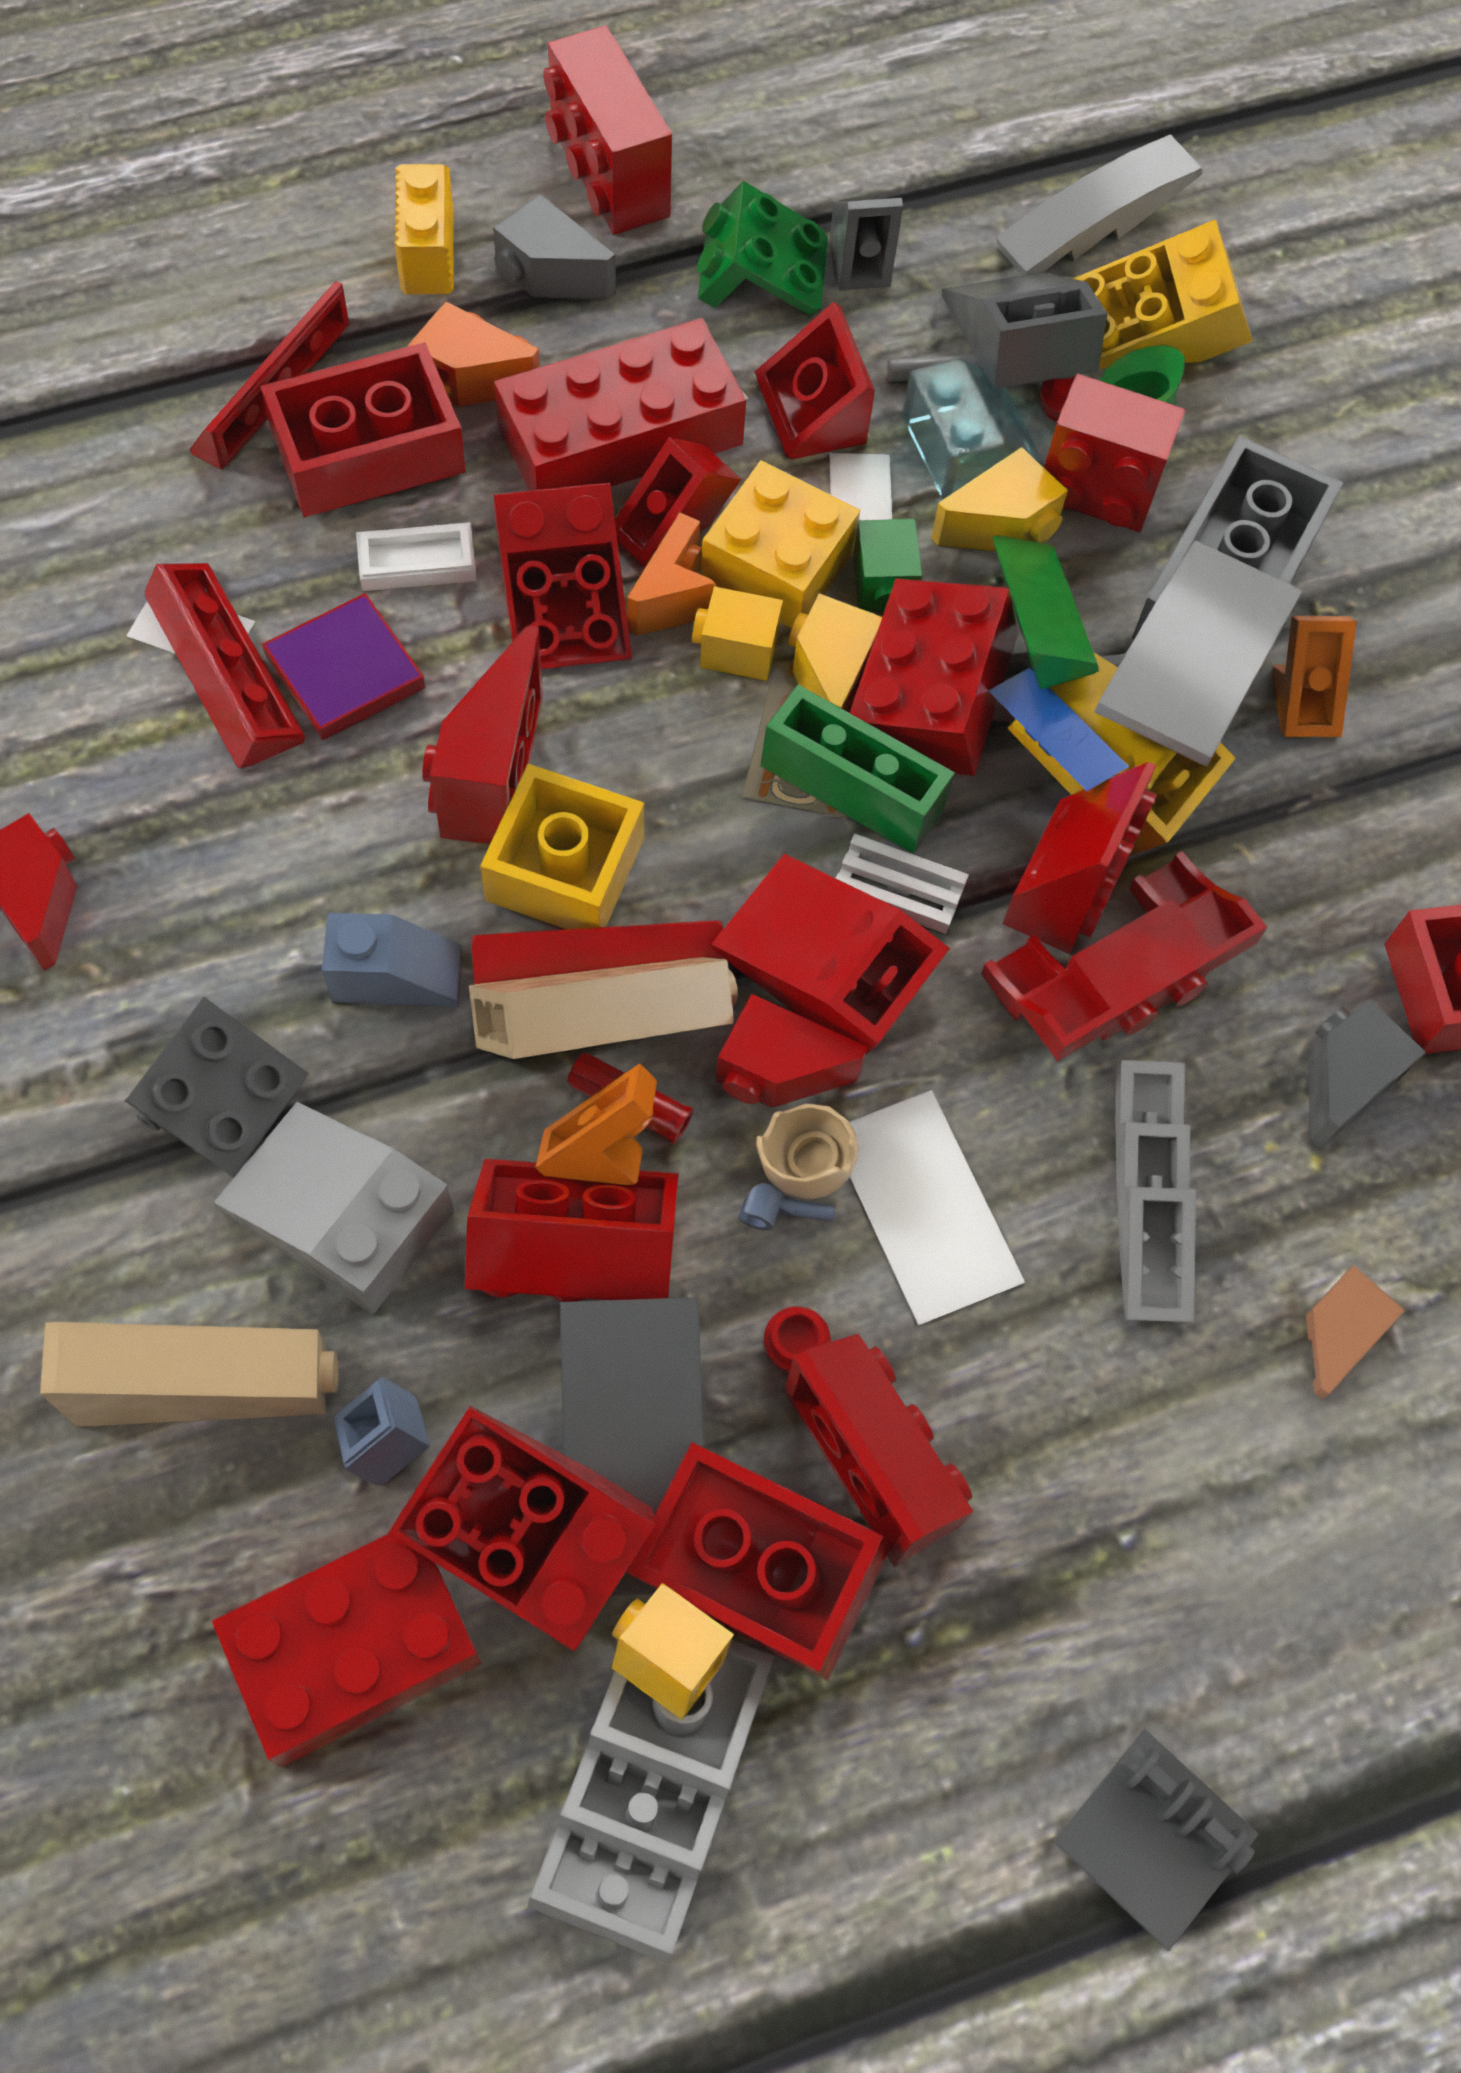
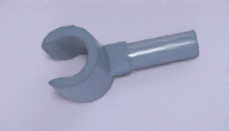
M762 1183L751 1189L749 1195L746 1196L739 1214V1220L752 1228L764 1231L773 1229L778 1213L789 1217L796 1216L832 1222L835 1215V1206L784 1197V1193L777 1187Z

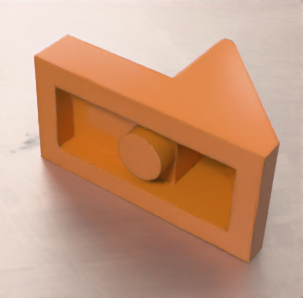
M679 512L627 597L629 633L639 636L695 621L698 608H709L713 588L716 587V583L712 579L698 574L702 558V547L699 546V520Z
M1291 616L1286 664H1276L1272 668L1280 729L1284 737H1342L1357 621L1350 616Z
M639 1063L544 1129L535 1168L543 1176L634 1185L638 1182L642 1147L633 1137L642 1132L652 1119L657 1080Z

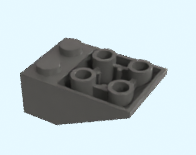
M1040 272L942 289V297L994 389L1016 388L1023 384L1045 380L1068 379L1077 373L1098 372L1107 312L1088 282Z

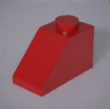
M669 437L615 518L617 541L646 567L679 512L699 520L700 532L711 525L742 479L705 444Z
M30 813L0 830V910L42 969L46 971L56 964L77 890V885L66 866L75 860V857L55 828L44 833Z
M751 994L718 1056L715 1082L722 1084L724 1090L730 1096L741 1102L756 1104L759 1101L774 1108L857 1082L862 1072L868 1046Z

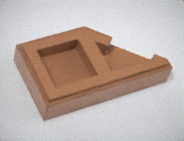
M1354 1265L1342 1275L1306 1314L1308 1341L1312 1342L1316 1376L1313 1380L1314 1393L1321 1400L1334 1390L1405 1311Z

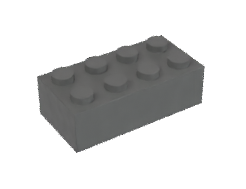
M1239 435L1148 595L1132 639H1135L1194 540L1291 585L1344 482Z

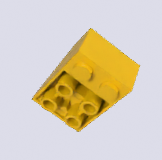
M1216 219L1073 278L1088 282L1107 312L1099 369H1107L1122 356L1148 346L1167 345L1177 348L1184 355L1185 363L1205 361L1253 342L1231 262Z
M1094 653L1099 672L1049 688L1129 766L1114 776L1146 762L1156 765L1146 790L1158 795L1130 855L1168 843L1236 758L1220 742L1206 767L1095 713L1096 706L1118 667ZM1017 719L1012 722L1008 730L1071 795L1084 790L1053 756H1048L1043 751L1038 741L1035 742L1025 732V728Z

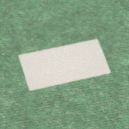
M932 1090L849 1121L859 1142L858 1161L850 1179L918 1326L1025 1283Z

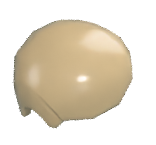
M805 1103L784 1112L777 1111L773 1114L763 1136H757L756 1138L757 1151L767 1179L785 1195L810 1201L829 1196L849 1180L858 1161L859 1142L856 1139L853 1127L847 1119L830 1106Z

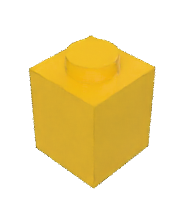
M714 587L709 608H698L693 626L692 643L701 644L700 668L768 681L779 636L783 600Z
M662 1583L646 1604L638 1598L635 1599L617 1622L612 1632V1636L618 1640L612 1669L683 1720L723 1666L734 1634Z

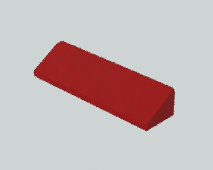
M335 280L207 425L190 448L193 456L220 470L226 467L268 419L260 386L307 374L349 326L342 283Z
M209 563L156 564L145 589V598L235 765L238 768L249 767L302 744L306 738Z
M712 920L474 935L471 937L474 985L700 957L724 959L710 948L712 942L723 930V922Z

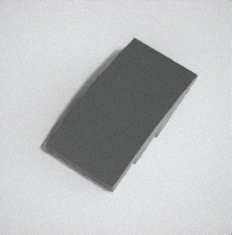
M698 1297L560 1302L563 1455L594 1470L652 1507L655 1515L691 1442L704 1448ZM625 1572L611 1596L654 1594L656 1589Z

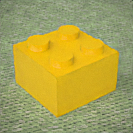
M760 460L703 538L701 575L712 579L716 583V587L783 600L780 623L792 629L798 614L802 612L809 615L819 593L822 595L826 594L852 556L861 510Z
M527 764L480 865L485 901L564 929L606 927L644 840L645 803Z

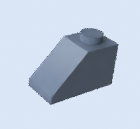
M327 914L322 973L332 1003L458 1007L462 960L461 944L390 914Z

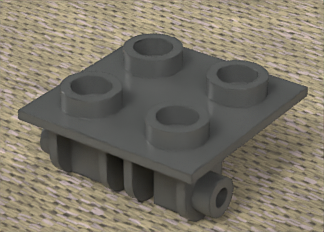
M203 997L125 1099V1102L139 1111L136 1117L144 1125L154 1131H159L162 1127L234 1178L309 1073L207 998Z
M1144 1729L1053 1842L1164 1949L1170 1951L1232 1870L1237 1874L1248 1864L1255 1853V1850L1250 1845L1259 1834Z

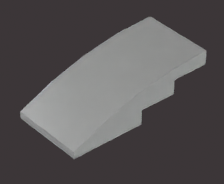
M1194 540L1129 647L1094 712L1207 767L1303 590Z
M732 1640L723 1666L683 1720L619 1673L614 1672L527 1907L669 1964L774 1659L773 1655Z

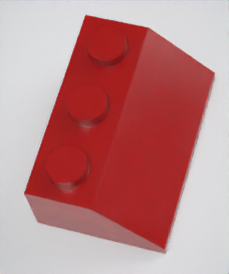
M484 1158L467 1215L465 1289L481 1290L494 1297H511L519 1293L548 1295L561 1302H577L586 1298L601 1300L669 1298L679 1173L639 1170L638 1182L634 1185H620L543 1176L535 1168L536 1162Z
M858 1333L806 1349L794 1356L784 1392L868 1527L884 1536L889 1548L887 1557L895 1568L962 1526L974 1512L968 1504V1501L972 1499V1493L958 1468L952 1463L944 1466L929 1442L934 1439V1435L922 1412L914 1404L906 1407L895 1391L892 1384L896 1382V1376L886 1356L876 1346L868 1349Z

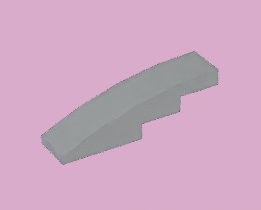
M1171 134L1130 151L1087 174L1037 206L996 237L998 249L1021 275L1044 272L1066 254L1075 261L1110 233L1119 240L1203 174L1202 167Z
M1120 1060L1116 1062L1117 1209L1124 1314L1127 1320L1194 1322L1196 1189H1189L1190 1125H1184L1185 1063L1136 1060Z

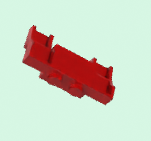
M1181 851L1175 854L1172 862L1145 877L1140 874L1133 879L1129 890L1147 913L1071 956L1066 969L1048 952L1036 935H1033L1027 939L1025 946L997 962L991 959L984 963L981 975L1016 1022L1024 1017L1058 1062L1099 1037L1102 1041H1105L1124 1030L1127 1036L1139 1032L1157 1017V1009L1171 1001H1174L1177 1006L1191 1001L1208 986V982L1205 979L1208 972L1256 945L1267 929V926L1245 898L1231 894L1214 884Z

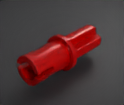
M583 1053L572 1065L567 1083L575 1090L588 1097H592L625 1073L589 1053ZM656 1090L653 1116L645 1128L661 1135L675 1145L685 1132L693 1116L694 1108L688 1105L685 1106Z

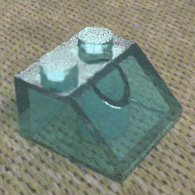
M962 358L910 371L902 417L942 499H945L1021 447L1041 466H1045L1006 387L994 389L984 371Z

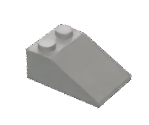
M299 1102L295 1103L214 1201L215 1206L372 1315L378 1310L454 1211L446 1183L394 1148Z

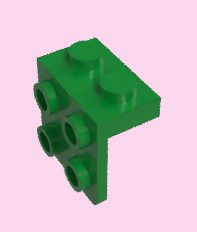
M744 180L722 203L716 202L711 206L702 225V231L705 233L704 250L697 265V272L700 273L699 300L716 308L746 278L808 315H813L821 308L828 243L827 234L821 227Z

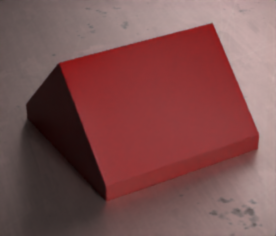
M833 302L754 371L784 452L791 459L867 444L875 390L842 308Z

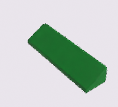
M993 536L992 539L1006 588L1010 589L1014 613L1039 689L1049 688L1099 672L1095 655L1054 546L1007 536Z

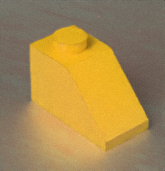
M1021 447L938 503L931 539L938 546L994 552L996 551L992 537L996 535L1042 543L1048 540L1062 523V516L1060 515L1068 490Z
M819 593L809 615L802 612L798 614L789 636L788 645L796 648L792 672L798 684L849 713L882 617Z

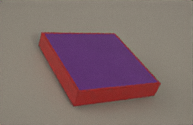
M366 593L262 643L266 658L322 741L426 688L423 674Z

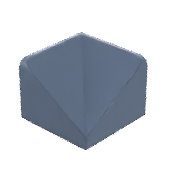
M384 1377L377 1380L333 1417L344 1468L374 1485L380 1486L385 1484L430 1447L418 1400L412 1393Z

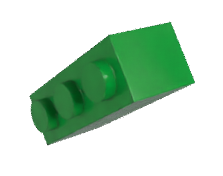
M799 684L766 726L760 764L764 769L913 854L944 811L955 772Z

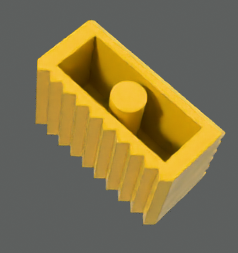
M401 164L395 168L396 217L394 226V245L400 290L406 295L450 294L454 291V209L450 168L444 164Z

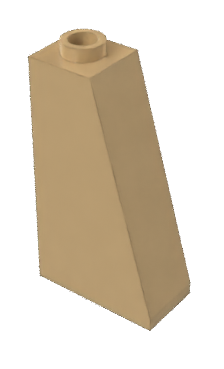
M706 957L468 985L476 1048L512 1059L734 1024L732 1007L736 1005L738 998L736 980L733 973L728 969L727 960Z
M82 1322L45 1323L40 1394L76 1427L326 1414V1393H335L338 1390L339 1369L337 1352L327 1351V1346L318 1329Z

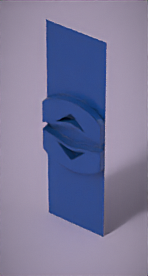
M1030 668L989 690L1022 724L1025 732L1035 742L1038 741L1043 751L1048 756H1053L1086 791L1129 767L1050 688L1039 689L1035 674Z

